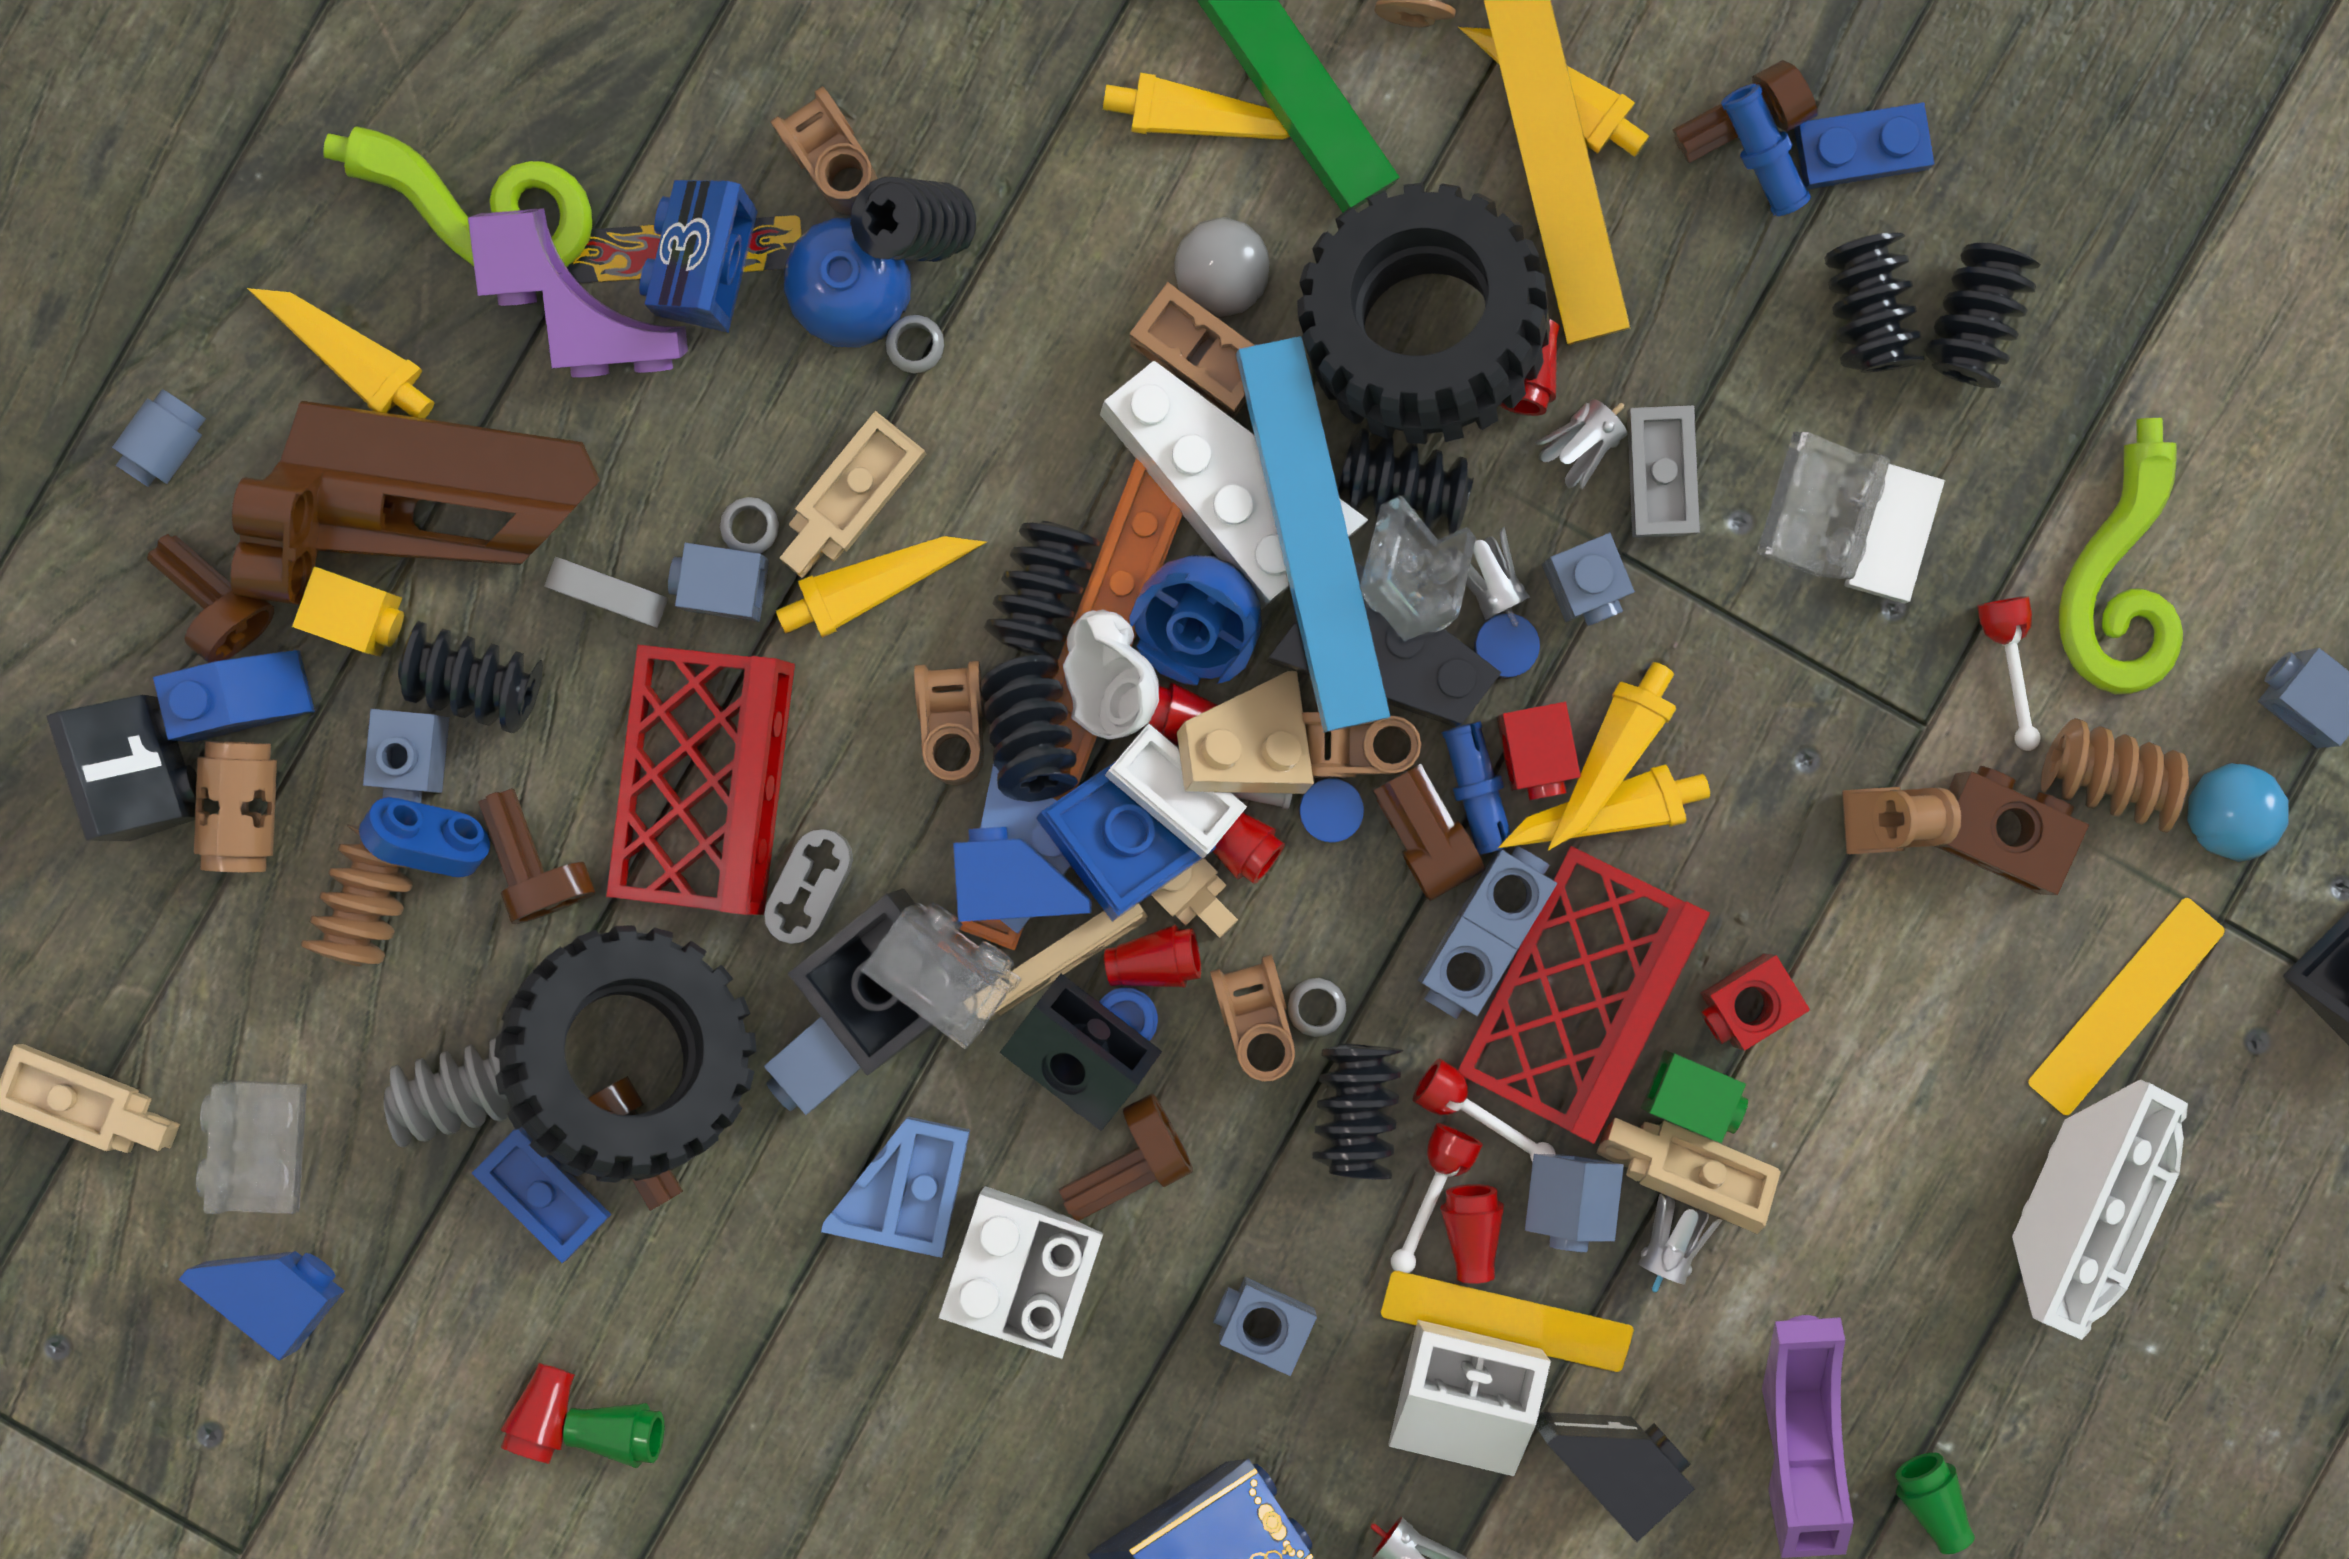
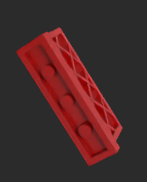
M637 644L606 897L717 910L743 915H764L795 669L794 663L768 657H748ZM654 660L674 662L689 681L688 684L665 703L662 702L651 687ZM689 664L705 665L708 667L697 675ZM724 668L745 670L742 696L723 710L705 684ZM697 692L715 718L689 738L671 712ZM650 703L655 711L647 717ZM739 713L737 728L731 719ZM663 720L681 746L655 766L643 750L645 733ZM723 726L736 743L734 760L716 773L697 747ZM689 755L708 781L682 801L663 775ZM642 766L644 770L647 772V774L640 779V771ZM732 776L729 791L723 782ZM655 783L674 809L648 829L636 813L637 796ZM715 790L728 807L727 818L723 826L708 836L689 810ZM681 818L700 844L674 864L655 838ZM633 828L639 835L634 842H632ZM724 839L723 851L721 854V852L715 845H717L720 841ZM647 846L666 872L647 888L626 886L630 858ZM706 853L720 870L717 897L697 895L681 874ZM673 881L680 892L664 891L662 889Z
M1571 846L1553 880L1557 883L1556 887L1525 936L1458 1071L1465 1078L1596 1144L1709 919L1710 912L1689 902H1684ZM1577 864L1602 876L1610 901L1573 912L1565 888ZM1611 881L1634 893L1616 898ZM1561 898L1567 915L1549 920ZM1647 898L1669 909L1657 933L1631 941L1619 906ZM1613 908L1624 944L1588 955L1576 920ZM1570 923L1581 958L1545 969L1537 947L1543 931ZM1652 943L1639 966L1634 948ZM1627 951L1635 973L1629 989L1602 998L1591 962ZM1531 955H1533L1538 972L1521 977ZM1584 965L1596 1001L1559 1012L1548 976ZM1541 979L1552 1015L1516 1026L1508 1002L1515 987ZM1623 1000L1611 1023L1605 1005ZM1598 1008L1606 1030V1035L1600 1047L1574 1055L1562 1019ZM1504 1011L1509 1029L1492 1034ZM1555 1022L1567 1058L1531 1069L1519 1033ZM1512 1036L1524 1072L1498 1080L1476 1069L1475 1066L1488 1043ZM1594 1057L1582 1081L1576 1062ZM1570 1065L1578 1091L1567 1113L1564 1114L1541 1101L1533 1076ZM1526 1079L1532 1097L1508 1084Z

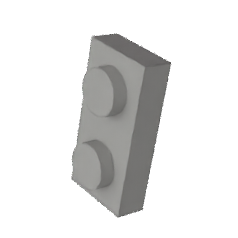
M1694 405L1630 408L1627 411L1632 538L1697 535L1700 533Z

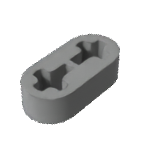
M558 557L554 558L544 585L548 589L658 628L668 601L667 597Z
M826 829L813 830L802 836L795 845L772 891L764 912L765 924L768 930L779 941L789 944L806 942L815 937L823 927L853 863L852 848L847 839L838 832ZM826 840H829L835 844L832 855L840 860L839 866L836 870L824 869L814 885L807 881L814 867V861L806 856L810 846L822 847ZM804 888L811 892L804 906V913L812 917L808 927L799 925L792 932H788L783 928L786 918L778 913L779 907L782 903L794 904Z

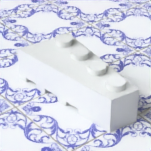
M1153 361L1104 401L1100 416L1134 457L1148 470V474L1172 503L1174 502L1186 520L1219 559L1234 565L1249 580L1258 596L1262 610L1290 586L1255 436L1168 370ZM1340 499L1348 537H1350L1368 519Z

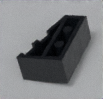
M1354 560L1387 704L1453 727L1463 724L1502 672ZM1297 620L1269 656L1267 662L1310 676Z

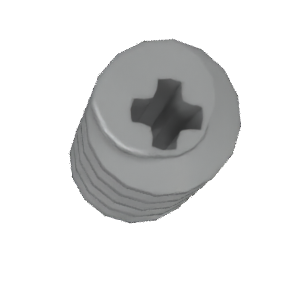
M496 1038L490 1039L489 1059L482 1060L472 1044L467 1045L464 1049V1066L458 1067L448 1051L442 1052L440 1054L439 1072L435 1074L432 1073L423 1058L417 1059L415 1061V1079L408 1081L399 1065L391 1066L390 1086L385 1088L383 1101L387 1124L391 1136L398 1146L402 1148L407 1147L411 1143L413 1135L419 1141H430L435 1137L437 1127L444 1134H455L460 1129L462 1120L468 1127L477 1128L485 1122L486 1114L496 1121H502L508 1117L506 1113L511 1110L506 1094L499 1095L495 1076L500 1072L499 1058L494 1057Z

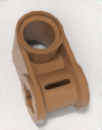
M822 86L815 91L816 98L786 119L777 116L770 123L800 168L807 171L828 204L837 212L851 215L852 206L858 193L867 184L878 178L868 156L853 136L855 134L829 93ZM845 168H856L863 172L860 183L854 189L838 191L832 188L834 177L839 171Z
M979 660L969 661L967 668L928 670L925 664L915 665V696L918 719L921 724L922 755L925 765L937 779L946 784L961 785L969 783L978 776L984 762L982 731L984 700L980 691L982 681ZM963 689L962 691L936 693L938 691ZM952 738H960L967 741L971 749L968 763L956 771H945L940 768L937 761V751L941 744Z
M1319 712L1302 713L1306 726L1313 778H1356V775H1396L1411 768L1419 757L1421 740L1415 726L1405 718L1390 716L1384 720L1330 731L1331 758L1330 760H1325V733L1323 732ZM1395 728L1406 734L1410 742V751L1406 759L1400 763L1389 764L1377 757L1374 752L1373 742L1376 735L1382 730Z
M1901 787L1842 791L1846 854L1905 851V847L1942 846L1951 843L1957 837L1961 827L1959 803L1954 794L1945 788L1901 790Z
M1272 954L1263 956L1261 964L1226 974H1223L1220 969L1210 971L1225 1027L1229 1026L1236 1055L1243 1071L1251 1078L1262 1082L1275 1081L1284 1076L1292 1067L1295 1049L1284 1011L1287 1010ZM1258 984L1264 986L1260 991L1238 997L1233 995V992ZM1269 1033L1275 1035L1284 1046L1282 1062L1278 1067L1269 1071L1256 1069L1247 1058L1248 1045L1259 1034Z

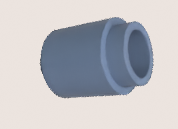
M162 389L154 401L148 398L145 400L112 446L113 449L122 454L116 466L147 487L152 484L155 478L168 484L202 437L197 431L206 418Z

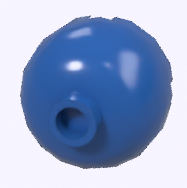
M832 218L812 226L794 243L785 263L784 293L793 316L811 335L820 338L823 342L834 347L859 348L883 339L893 324L900 319L903 310L905 312L910 302L911 274L906 260L874 258L862 251L853 237L850 225L851 218Z
M1191 555L1165 563L1143 585L1129 617L1130 625L1133 626L1135 624V631L1140 638L1136 646L1140 654L1162 675L1190 685H1198L1201 678L1213 679L1220 677L1217 684L1230 681L1245 669L1260 636L1262 626L1261 604L1249 580L1234 565L1214 556Z

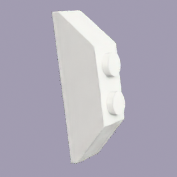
M2138 1080L2064 1120L2012 1236L2034 1319L2082 1340L2090 1332L2092 1322L2105 1315L2127 1291L2180 1173L2184 1140L2181 1123L2187 1116L2188 1103L2148 1082Z

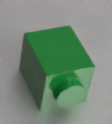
M1665 1050L1641 1109L1722 1144L1726 1132L1734 1134L1745 1116L1748 1098L1743 1097L1742 1093L1746 1083Z

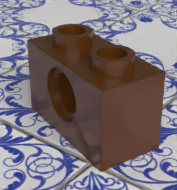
M1980 766L1977 773L1972 771L1955 773L1948 790L1954 794L1959 803L1961 827L1957 837L1951 843L1934 847L2040 895H2058L2089 827V824L2071 817L2074 806L2059 798L2038 792L2035 800L2012 790L2016 780L1985 766ZM2006 810L2013 812L2021 823L2020 836L2010 846L2001 841L1996 830L1997 820Z

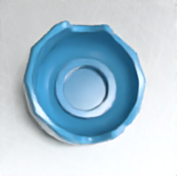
M2230 763L2202 776L2188 797L2187 821L2192 833L2196 835L2197 841L2207 851L2237 862L2248 861L2260 857L2278 844L2289 824V800L2276 779L2266 771L2251 765Z

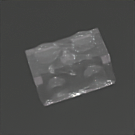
M1793 432L1756 554L1815 577L1853 579L1858 565L1866 552L1867 535L1877 503L1884 493L1885 476L1890 459L1879 453H1858L1809 432Z
M1402 496L1382 504L1360 584V589L1366 602L1374 611L1380 612L1404 641L1428 631L1437 632L1443 630L1457 619L1460 614L1476 537L1466 527L1438 540Z
M931 902L928 907L921 903L906 907L861 971L966 1049L974 1042L1007 994L1014 991L1022 979L1010 970L1014 962L1009 956L986 941H982L977 946L959 932L962 923L958 922V918L942 906Z
M228 1080L212 1085L211 1094H207L204 1097L200 1114L201 1129L204 1133H208L207 1159L201 1160L196 1179L198 1196L204 1197L205 1214H220L226 1211L279 1214L299 1212L307 1084Z

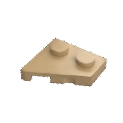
M1287 671L1184 722L1177 731L1184 791L1305 794L1314 784L1306 728L1302 716L1303 708L1297 671Z

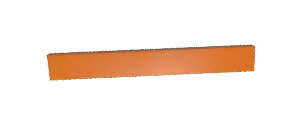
M1137 458L1072 625L1084 613L1102 609L1121 615L1130 624L1129 617L1143 585L1164 565L1183 513L1174 502L1172 503ZM1135 624L1132 626L1134 637L1133 642L1130 645L1131 647L1137 635L1135 631ZM1067 639L1058 660V674L1052 679L1058 680L1063 686L1062 697L1055 702L1066 706L1068 712L1067 719L1059 725L1067 726L1072 733L1071 742L1064 748L1071 749L1076 754L1077 759L1075 766L1063 773L1075 776L1078 783L1066 793L1053 797L1056 801L1079 786L1097 736L1092 735L1071 719L1073 700L1063 670V664L1069 654ZM999 919L957 922L955 927L1014 951L1023 931L1022 929L1017 934Z

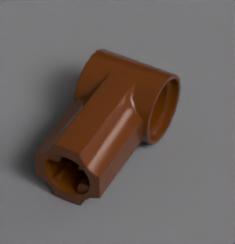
M1421 764L1373 790L1380 808L1405 848L1402 851V855L1410 871L1429 901L1436 899L1486 870L1467 832L1458 820L1455 822L1452 820Z

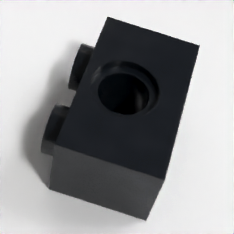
M1060 973L999 1053L1063 1101L1075 1113L1081 1115L1102 1131L1138 1087L1162 1053V1050Z

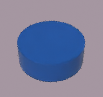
M1510 613L1499 614L1485 622L1477 632L1474 642V652L1502 672L1499 678H1512L1526 672L1535 663L1540 649L1539 636L1534 626L1524 617Z
M1324 779L1313 784L1303 795L1299 807L1300 820L1305 830L1312 837L1323 842H1339L1352 836L1361 825L1364 814L1363 802L1357 790L1349 783L1339 779Z
M1120 987L1108 992L1100 1000L1099 1003L1149 1041L1152 1039L1157 1028L1158 1014L1155 1004L1147 994L1136 988Z

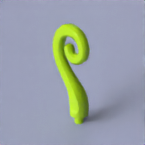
M354 127L349 137L330 133L327 135L323 150L325 159L345 163V173L348 177L381 184L402 193L436 235L457 255L474 267L468 216L424 157L409 145L392 136L363 127ZM528 161L511 166L499 176L492 188L489 201L491 212L520 210L518 200L527 189L538 188L548 192L558 204L560 213L559 225L551 238L561 260L568 267L581 255L590 240L592 209L585 190L576 178L554 164Z
M2163 418L2136 419L2137 443L2123 446L2124 476L2120 501L2112 514L2086 544L2073 565L2063 587L2059 605L2061 641L2072 666L2081 677L2096 688L2115 695L2144 691L2160 682L2174 667L2183 641L2181 620L2174 606L2158 593L2142 588L2129 589L2117 594L2107 603L2102 614V629L2104 634L2110 638H2120L2129 628L2131 619L2140 616L2150 621L2154 632L2153 643L2149 651L2142 657L2135 660L2121 661L2105 654L2096 639L2093 622L2096 597L2105 578L2123 556L2148 531L2162 513L2170 497L2175 481L2177 450L2176 443L2163 442Z

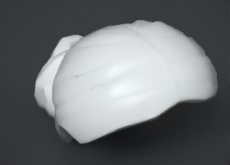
M1103 609L1084 613L1072 625L1067 637L1069 654L1063 664V670L1073 700L1071 719L1092 735L1112 740L1136 733L1148 724L1159 703V680L1150 662L1130 646L1134 637L1132 626L1121 615Z

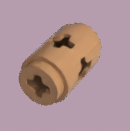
M205 741L204 757H197L194 854L201 855L200 870L241 873L266 871L267 856H273L277 760L270 759L271 744ZM205 798L219 802L218 814L210 815L208 811H204ZM262 798V801L267 802V814L261 815L257 812H249L248 804L253 799Z

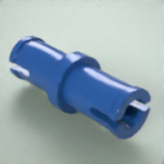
M1746 85L1727 95L1722 100L1721 105L1726 110L1744 148L1740 157L1747 169L1754 170L1771 206L1772 214L1783 216L1800 209L1808 203L1811 195L1806 190L1789 154L1792 142L1786 132H1779L1764 100L1760 85Z
M1481 721L1441 732L1446 741L1458 784L1457 787L1452 788L1455 800L1463 801L1475 848L1479 855L1503 849L1498 847L1511 834L1499 790L1504 788L1501 775L1494 776L1481 730Z

